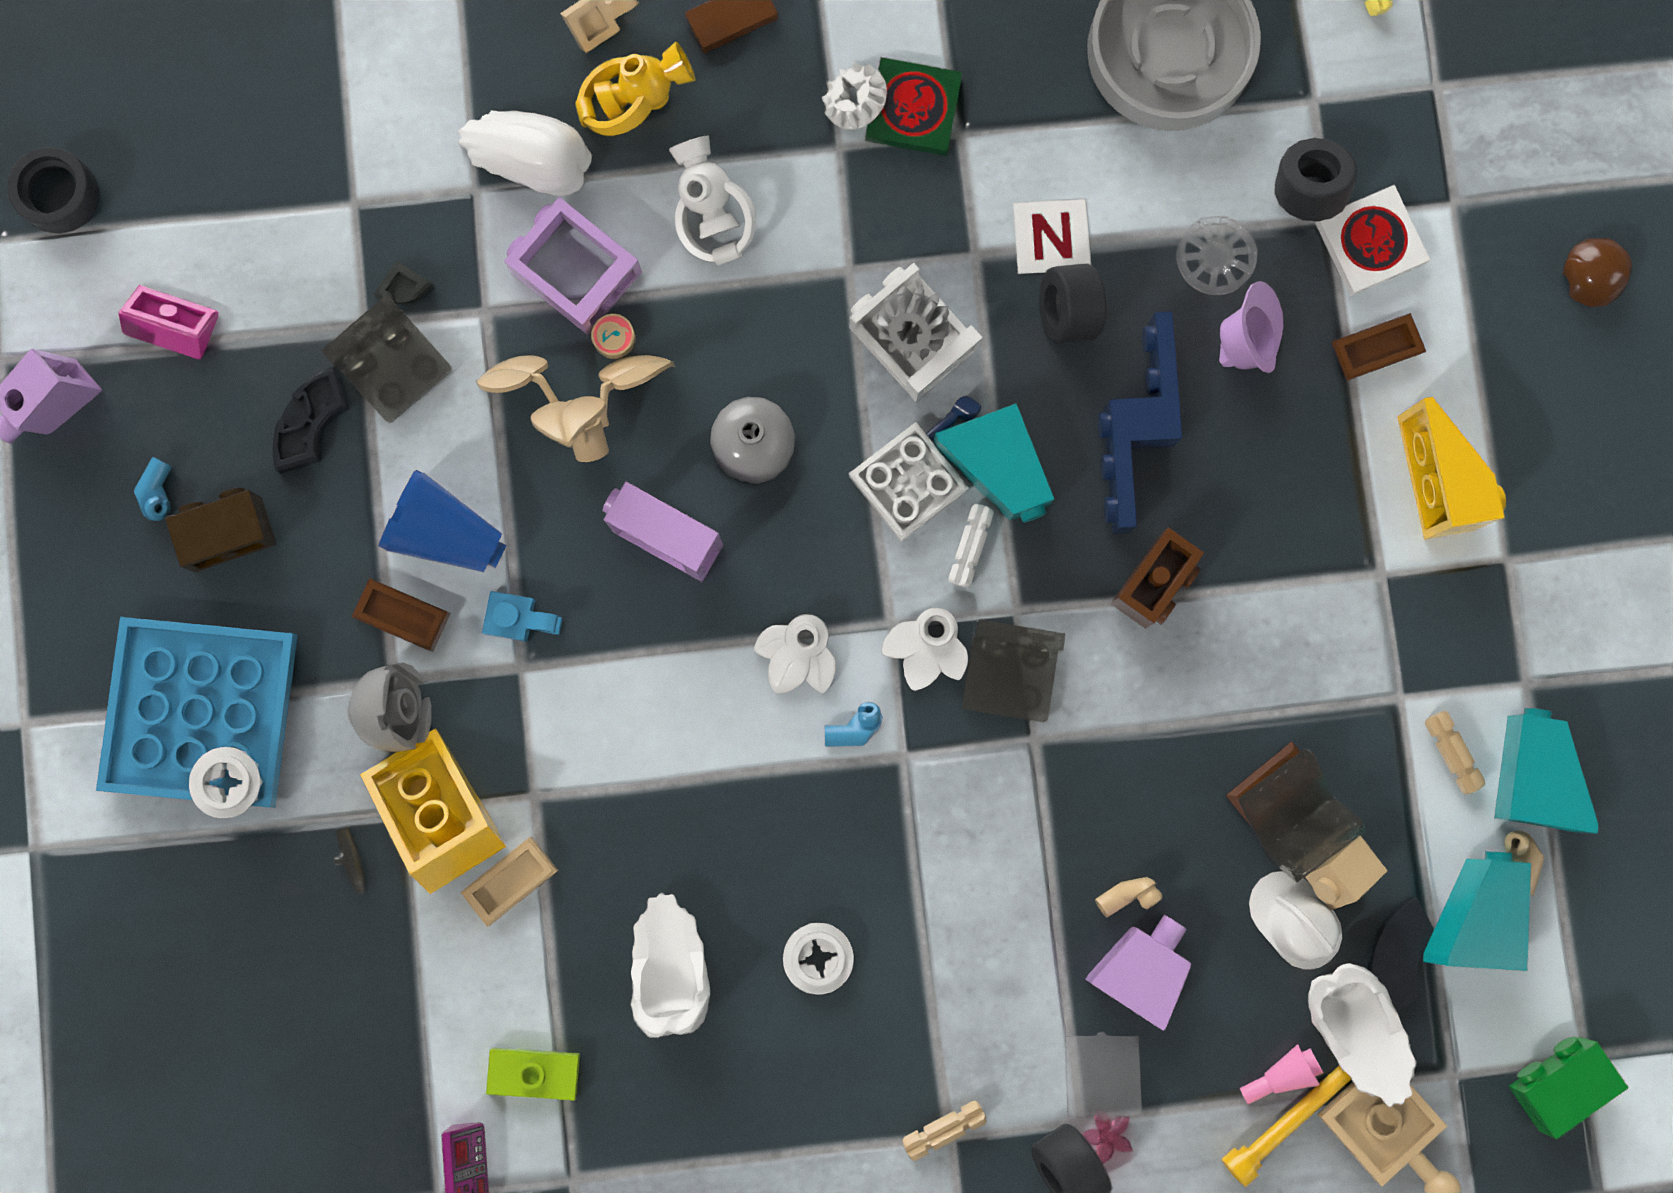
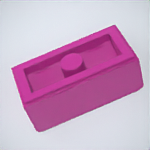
M139 285L119 310L118 315L123 334L196 359H201L207 348L219 313L217 310Z

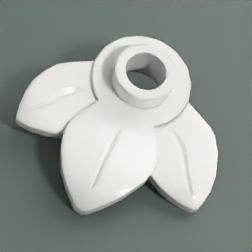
M931 608L924 611L917 621L898 623L891 629L882 645V655L890 658L904 659V675L909 687L914 691L930 685L941 672L952 679L960 680L968 663L967 650L957 639V622L950 612L942 608ZM933 622L940 623L944 628V634L939 638L930 636L928 633L929 624Z
M810 614L800 615L794 618L789 625H772L768 627L758 637L754 651L765 658L771 659L768 668V678L775 693L791 691L801 685L804 680L821 693H824L830 687L836 671V660L826 646L829 638L828 629L820 618ZM801 630H809L813 633L814 641L811 644H804L800 641L799 632Z

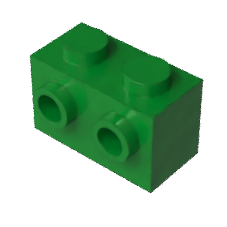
M1575 1036L1569 1037L1558 1043L1553 1048L1555 1054L1542 1063L1534 1062L1525 1066L1517 1074L1519 1079L1508 1086L1538 1131L1554 1139L1561 1137L1629 1088L1598 1042L1580 1036L1578 1038Z

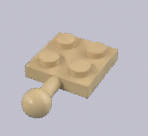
M1352 1082L1317 1114L1380 1186L1383 1187L1408 1163L1425 1182V1193H1461V1185L1458 1179L1449 1172L1438 1171L1421 1152L1447 1125L1411 1084L1412 1096L1407 1097L1403 1105L1396 1103L1389 1107L1380 1097H1372L1368 1093L1357 1090L1354 1082Z

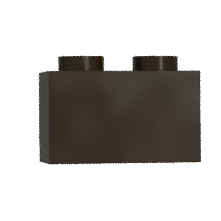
M234 488L219 494V500L207 504L203 502L189 503L179 507L178 514L166 517L165 520L180 567L196 573L277 545L262 497L250 490H245V488Z

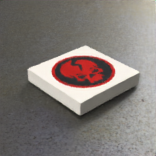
M1395 185L1346 205L1344 210L1332 219L1315 222L1350 297L1423 266L1430 261V257Z

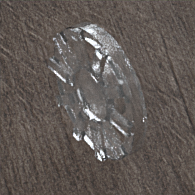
M1210 216L1199 219L1185 231L1177 248V264L1183 278L1196 290L1210 295H1224L1239 289L1251 277L1256 266L1258 249L1245 225L1243 226L1239 222L1228 218V216ZM1208 225H1220L1218 237H1213ZM1226 227L1236 231L1229 240L1224 239ZM1201 228L1207 242L1204 243L1202 240L1192 236V234ZM1242 237L1247 247L1234 248L1233 244ZM1189 242L1201 249L1200 252L1185 254L1186 243ZM1249 254L1248 265L1234 259L1235 256ZM1199 260L1200 266L1192 273L1188 269L1186 261ZM1230 265L1245 272L1237 281L1229 269ZM1204 271L1211 274L1209 285L1197 279ZM1224 273L1229 285L1216 286L1218 274Z

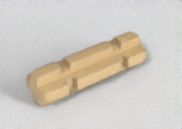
M1442 711L1428 717L1425 721V726L1431 737L1436 736L1438 739L1435 744L1451 774L1456 773L1458 776L1455 781L1463 794H1470L1480 790L1485 785V779L1479 768L1474 769L1472 766L1475 761L1459 731H1453L1452 728L1455 724L1449 713Z
M972 1101L960 1107L961 1112L956 1114L953 1111L924 1126L923 1132L918 1133V1131H915L905 1136L902 1141L909 1158L912 1161H917L928 1155L927 1150L933 1148L936 1151L966 1135L965 1130L971 1128L973 1131L985 1125L987 1118L980 1104L977 1101Z

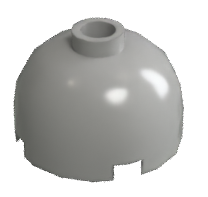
M744 397L732 401L720 411L711 429L710 445L716 463L727 476L740 481L759 484L774 479L787 468L794 453L795 433L790 418L777 404L765 398Z
M403 662L386 665L368 671L355 684L349 701L348 718L355 732L366 745L385 752H400L417 748L415 746L416 743L424 742L428 737L431 726L430 697L421 699V691L418 685L425 684V682L413 666Z

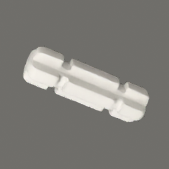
M974 504L967 520L970 522L969 526H965L955 556L957 563L952 565L948 577L950 583L964 588H968L971 585L975 573L973 566L978 564L988 534L985 529L989 528L994 515L993 509L981 504Z

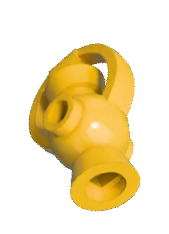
M678 42L673 43L663 52V59L661 61L653 56L631 54L627 57L608 60L595 68L583 82L575 102L581 125L605 136L626 133L641 124L651 110L660 109L667 103L671 82L675 81L679 85L696 81L692 66ZM619 76V83L613 84L611 81H607ZM594 93H596L597 99L610 121H597L591 101ZM630 103L632 106L625 112V106Z

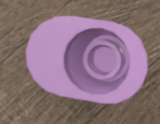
M1261 281L1253 283L1246 293L1242 308L1221 323L1219 362L1223 367L1235 366L1244 370L1259 367L1266 373L1274 370L1284 325L1279 299L1267 283Z

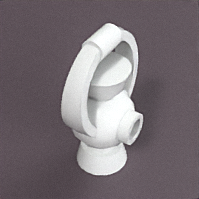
M709 135L673 146L669 151L678 165H684L686 168L679 180L680 200L675 212V226L682 244L696 257L705 261L715 262L717 265L741 258L742 252L751 243L756 230V211L751 198L744 189L730 181L722 168L715 163L707 161V156L711 154ZM731 194L739 202L744 213L745 227L743 235L739 242L735 241L715 248L712 252L706 251L695 242L690 233L688 225L689 210L703 215V222L699 224L700 240L740 227L732 213L727 214L723 209Z

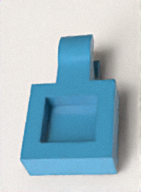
M490 591L482 634L527 642L530 630L559 635L563 618L554 614L534 612L536 600L533 598Z

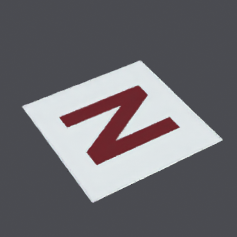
M1086 199L1013 203L1018 274L1043 273L1055 266L1086 263L1091 265Z

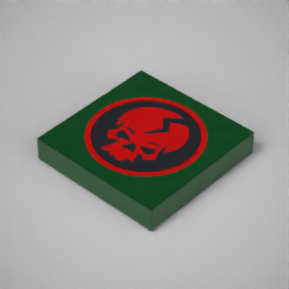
M880 57L878 72L886 82L887 96L879 115L867 124L865 141L947 156L962 72Z

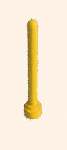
M1339 1065L1319 1083L1320 1085L1315 1086L1248 1148L1243 1145L1239 1150L1236 1148L1231 1149L1221 1159L1222 1163L1237 1181L1246 1188L1259 1176L1257 1171L1262 1167L1260 1162L1351 1080V1077Z

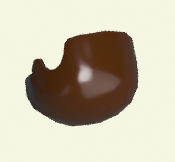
M1590 238L1576 244L1569 252L1563 267V276L1567 277L1570 285V297L1589 307L1607 306L1618 299L1625 290L1632 273V262L1628 252L1610 238Z

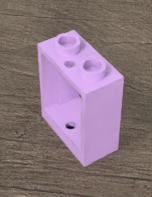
M558 197L552 205L547 204L538 212L534 219L535 225L525 237L519 236L511 243L506 252L508 257L504 262L511 274L584 333L589 335L596 321L609 312L642 273L638 260ZM564 220L615 260L577 306L526 266Z
M628 482L624 483L621 490L615 488L604 504L603 512L607 514L603 520L613 533L701 582L705 579L723 547L719 533Z

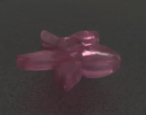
M1096 1109L1094 1121L1097 1129L1086 1130L1082 1135L1090 1145L1097 1146L1096 1153L1101 1162L1104 1164L1109 1161L1114 1154V1149L1121 1152L1133 1151L1130 1141L1120 1135L1128 1127L1129 1116L1117 1117L1111 1122L1104 1112Z

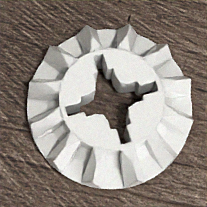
M854 62L848 70L839 69V76L833 82L827 81L829 90L827 95L822 97L826 105L825 114L835 125L843 129H858L866 126L879 115L886 101L887 87L883 76L870 64L861 66ZM851 86L858 90V106L849 100L850 94L848 91Z
M220 747L205 753L193 766L189 778V790L194 803L201 811L216 818H231L244 814L258 800L257 795L263 783L258 770L259 764L253 761L245 751L236 748ZM225 770H229L230 777L242 780V784L229 789V795L227 796L225 795L224 788L210 785V781L224 778Z
M810 923L796 930L787 941L783 953V964L788 978L797 988L810 994H827L838 989L848 979L853 967V950L849 940L839 929L826 923ZM816 939L817 945H820L822 952H837L838 954L831 956V959L825 961L824 977L820 976V972L815 964L799 963V961L805 960L806 957L812 955V940Z

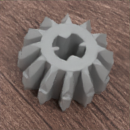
M904 285L899 289L897 295H888L883 303L884 308L880 309L877 316V323L881 325L878 332L879 339L891 340L888 346L889 353L899 348L903 350L905 360L911 357L912 352H915L923 360L928 356L930 350L934 352L940 350L944 343L943 338L948 336L951 328L950 322L947 321L949 306L938 305L940 300L939 293L933 294L930 297L925 296L923 285L917 287L915 294Z

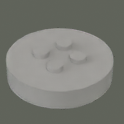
M1100 0L1088 37V62L1094 82L1102 96L1124 117L1153 129L1165 131L1186 130L1199 127L1218 118L1239 98L1257 65L1261 33L1258 17L1251 0Z

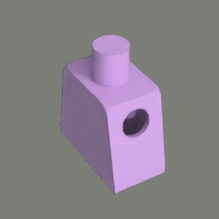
M31 349L0 384V411L2 413L0 416V439L12 444L24 431L48 435L90 402L102 389L76 359Z
M1163 915L1151 936L1138 928L1131 927L1088 974L1085 980L1164 1031L1191 966L1189 961L1173 952L1187 929Z

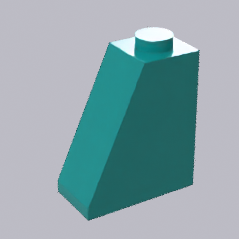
M1017 404L935 434L933 443L945 459L1009 521L1021 517L1022 522L1026 523L1047 514L1045 507L1050 506L1054 497Z
M1524 708V714L1507 716L1494 818L1576 833L1598 834V821L1567 721L1551 719L1552 711L1537 708Z
M1485 851V860L1466 858L1426 946L1423 962L1452 967L1527 971L1531 863L1513 862V853Z

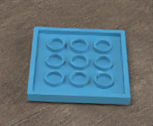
M120 617L96 791L193 800L189 790V778L195 763L201 756L213 749L231 747L245 751L253 761L259 764L258 770L263 783L257 795L258 800L251 806L276 808L298 635ZM225 770L224 778L210 781V785L224 788L226 796L229 795L231 787H237V785L242 784V780L230 777L229 770Z

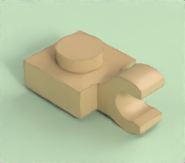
M580 0L560 14L580 48L587 53L620 31L615 19L630 11L639 3L637 0Z

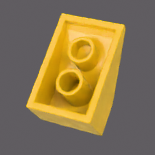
M1433 397L1423 398L1397 416L1424 540L1475 531L1505 518L1503 511L1506 508V497L1502 487L1497 485L1495 474Z
M436 728L429 732L424 742L416 743L415 746L417 748L396 752L360 774L409 874L429 894L437 891L506 847L489 813Z

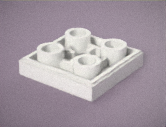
M917 422L849 473L851 480L900 542L909 537L969 489Z

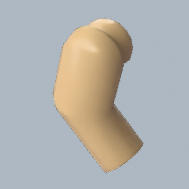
M1518 830L1510 832L1504 841L1505 850L1508 853H1513V862L1531 863L1530 895L1534 896L1544 856L1528 833Z
M1144 877L1120 882L1096 898L1095 902L1104 916L1108 918L1135 899L1139 900L1140 905L1144 909H1149L1162 899V893L1155 887L1157 883L1153 879Z

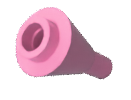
M1297 1044L1264 1073L1265 1076L1241 1087L1240 1090L1247 1104H1250L1273 1092L1278 1094L1318 1086L1320 1084L1316 1076L1322 1074L1323 1071L1311 1049L1309 1048L1302 1052Z

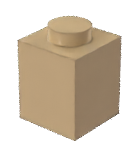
M1359 835L1335 845L1304 874V877L1313 887L1317 897L1330 910H1334L1356 902L1387 872V869Z

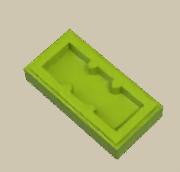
M492 1047L489 1051L486 1095L575 1101L577 1098L580 1053Z

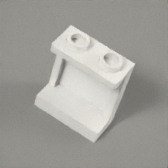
M912 263L905 270L901 266L896 268L885 278L882 283L885 287L874 297L870 294L863 296L851 308L850 311L853 315L850 317L849 328L914 401L917 402L978 350L983 337L972 325L966 328L948 308L949 315L947 321L950 322L951 328L948 336L943 338L944 343L940 350L937 352L930 350L928 356L923 360L915 352H912L911 357L905 360L903 350L899 348L889 353L888 346L891 340L879 339L878 332L881 325L877 323L878 313L880 309L884 308L883 303L886 297L890 294L897 295L899 289L904 285L913 294H915L917 287L923 285L925 296L930 297L935 294L919 276L920 269L915 263ZM940 299L938 305L946 306Z

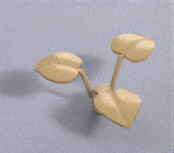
M525 355L505 360L489 369L476 380V383L481 390L492 393L512 391L525 386L530 381L539 384L550 404L539 408L531 415L533 426L547 437L567 447L572 446L577 461L591 462L603 458L609 452L603 430L604 427L609 426L607 418L609 392L613 388L625 390L641 385L668 368L675 367L674 361L651 355H635L618 359L599 372V378L604 382L601 385L600 398L585 396L567 402L558 401L546 379L540 374L548 368V362L538 356Z

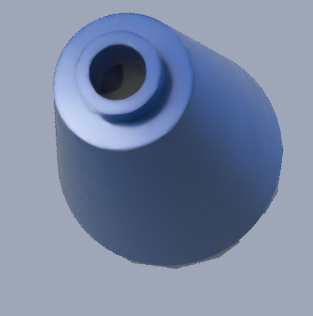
M415 470L396 504L397 507L392 518H389L378 547L388 552L484 572L487 565L496 568L507 546L499 542L503 533L427 474Z

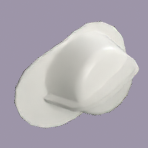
M1288 871L1272 872L1257 882L1252 889L1249 900L1251 918L1258 930L1281 957L1292 966L1305 970L1320 968L1330 962L1339 951L1342 941L1341 923L1335 912L1330 910L1317 897L1311 884L1300 875Z

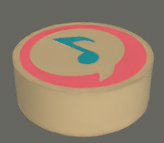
M604 315L596 321L592 328L591 337L593 344L604 357L610 359L622 358L634 347V329L629 320L621 315Z

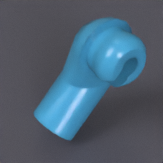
M154 457L151 458L135 487L134 493L143 515L149 520L160 521L166 518L170 511V503L162 485L172 466Z
M864 702L858 707L857 713L847 725H825V747L864 746L882 724L883 716L879 706L873 702Z

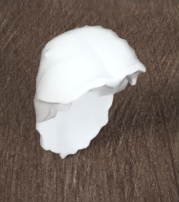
M493 110L489 114L482 116L480 120H469L464 127L458 129L461 137L458 144L468 151L467 156L471 159L473 166L485 168L491 174L500 175L508 180L526 185L540 193L568 196L579 191L584 184V172L591 164L592 154L584 144L579 133L566 123L552 117L515 110L506 112Z
M660 893L657 897L648 899L647 910L640 915L639 920L633 927L635 941L632 950L633 965L631 976L633 996L631 1007L635 1022L648 1037L694 1032L705 1020L710 998V985L704 958L703 942L697 933L696 919L685 908L678 906L673 894L665 896L663 893Z
M1350 963L1341 965L1333 974L1319 976L1313 980L1308 993V1006L1312 1023L1323 1036L1341 1069L1351 1077L1357 1090L1360 1092L1368 1093L1372 1097H1380L1389 1107L1396 1103L1403 1105L1405 1099L1412 1096L1410 1080L1414 1077V1069L1417 1062L1411 1052L1408 1035L1400 1022L1397 1011L1392 1005L1386 987L1370 971Z

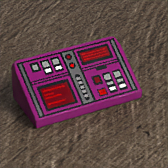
M475 1122L451 1125L441 1134L445 1193H489L484 1124Z

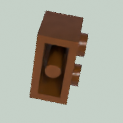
M1168 527L1159 534L1110 604L1145 629L1155 624V622L1162 625L1176 606V603L1172 601L1180 587L1186 590L1199 574L1201 568L1196 566L1204 552Z

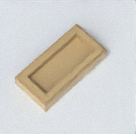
M529 837L460 893L484 924L489 927L559 870L534 838Z

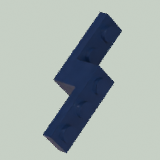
M1155 312L1148 326L1143 327L1144 352H1150L1151 368L1146 369V390L1148 394L1153 393V397L1110 399L1104 407V412L1098 414L1099 437L1106 438L1107 454L1101 456V474L1103 480H1109L1110 497H1105L1104 515L1106 523H1112L1113 534L1130 533L1137 527L1131 449L1173 447L1182 439L1172 312Z

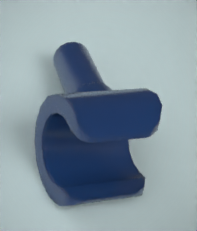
M969 396L960 397L946 417L925 434L933 441L936 433L948 429L958 418L964 422L975 419L981 411V405Z

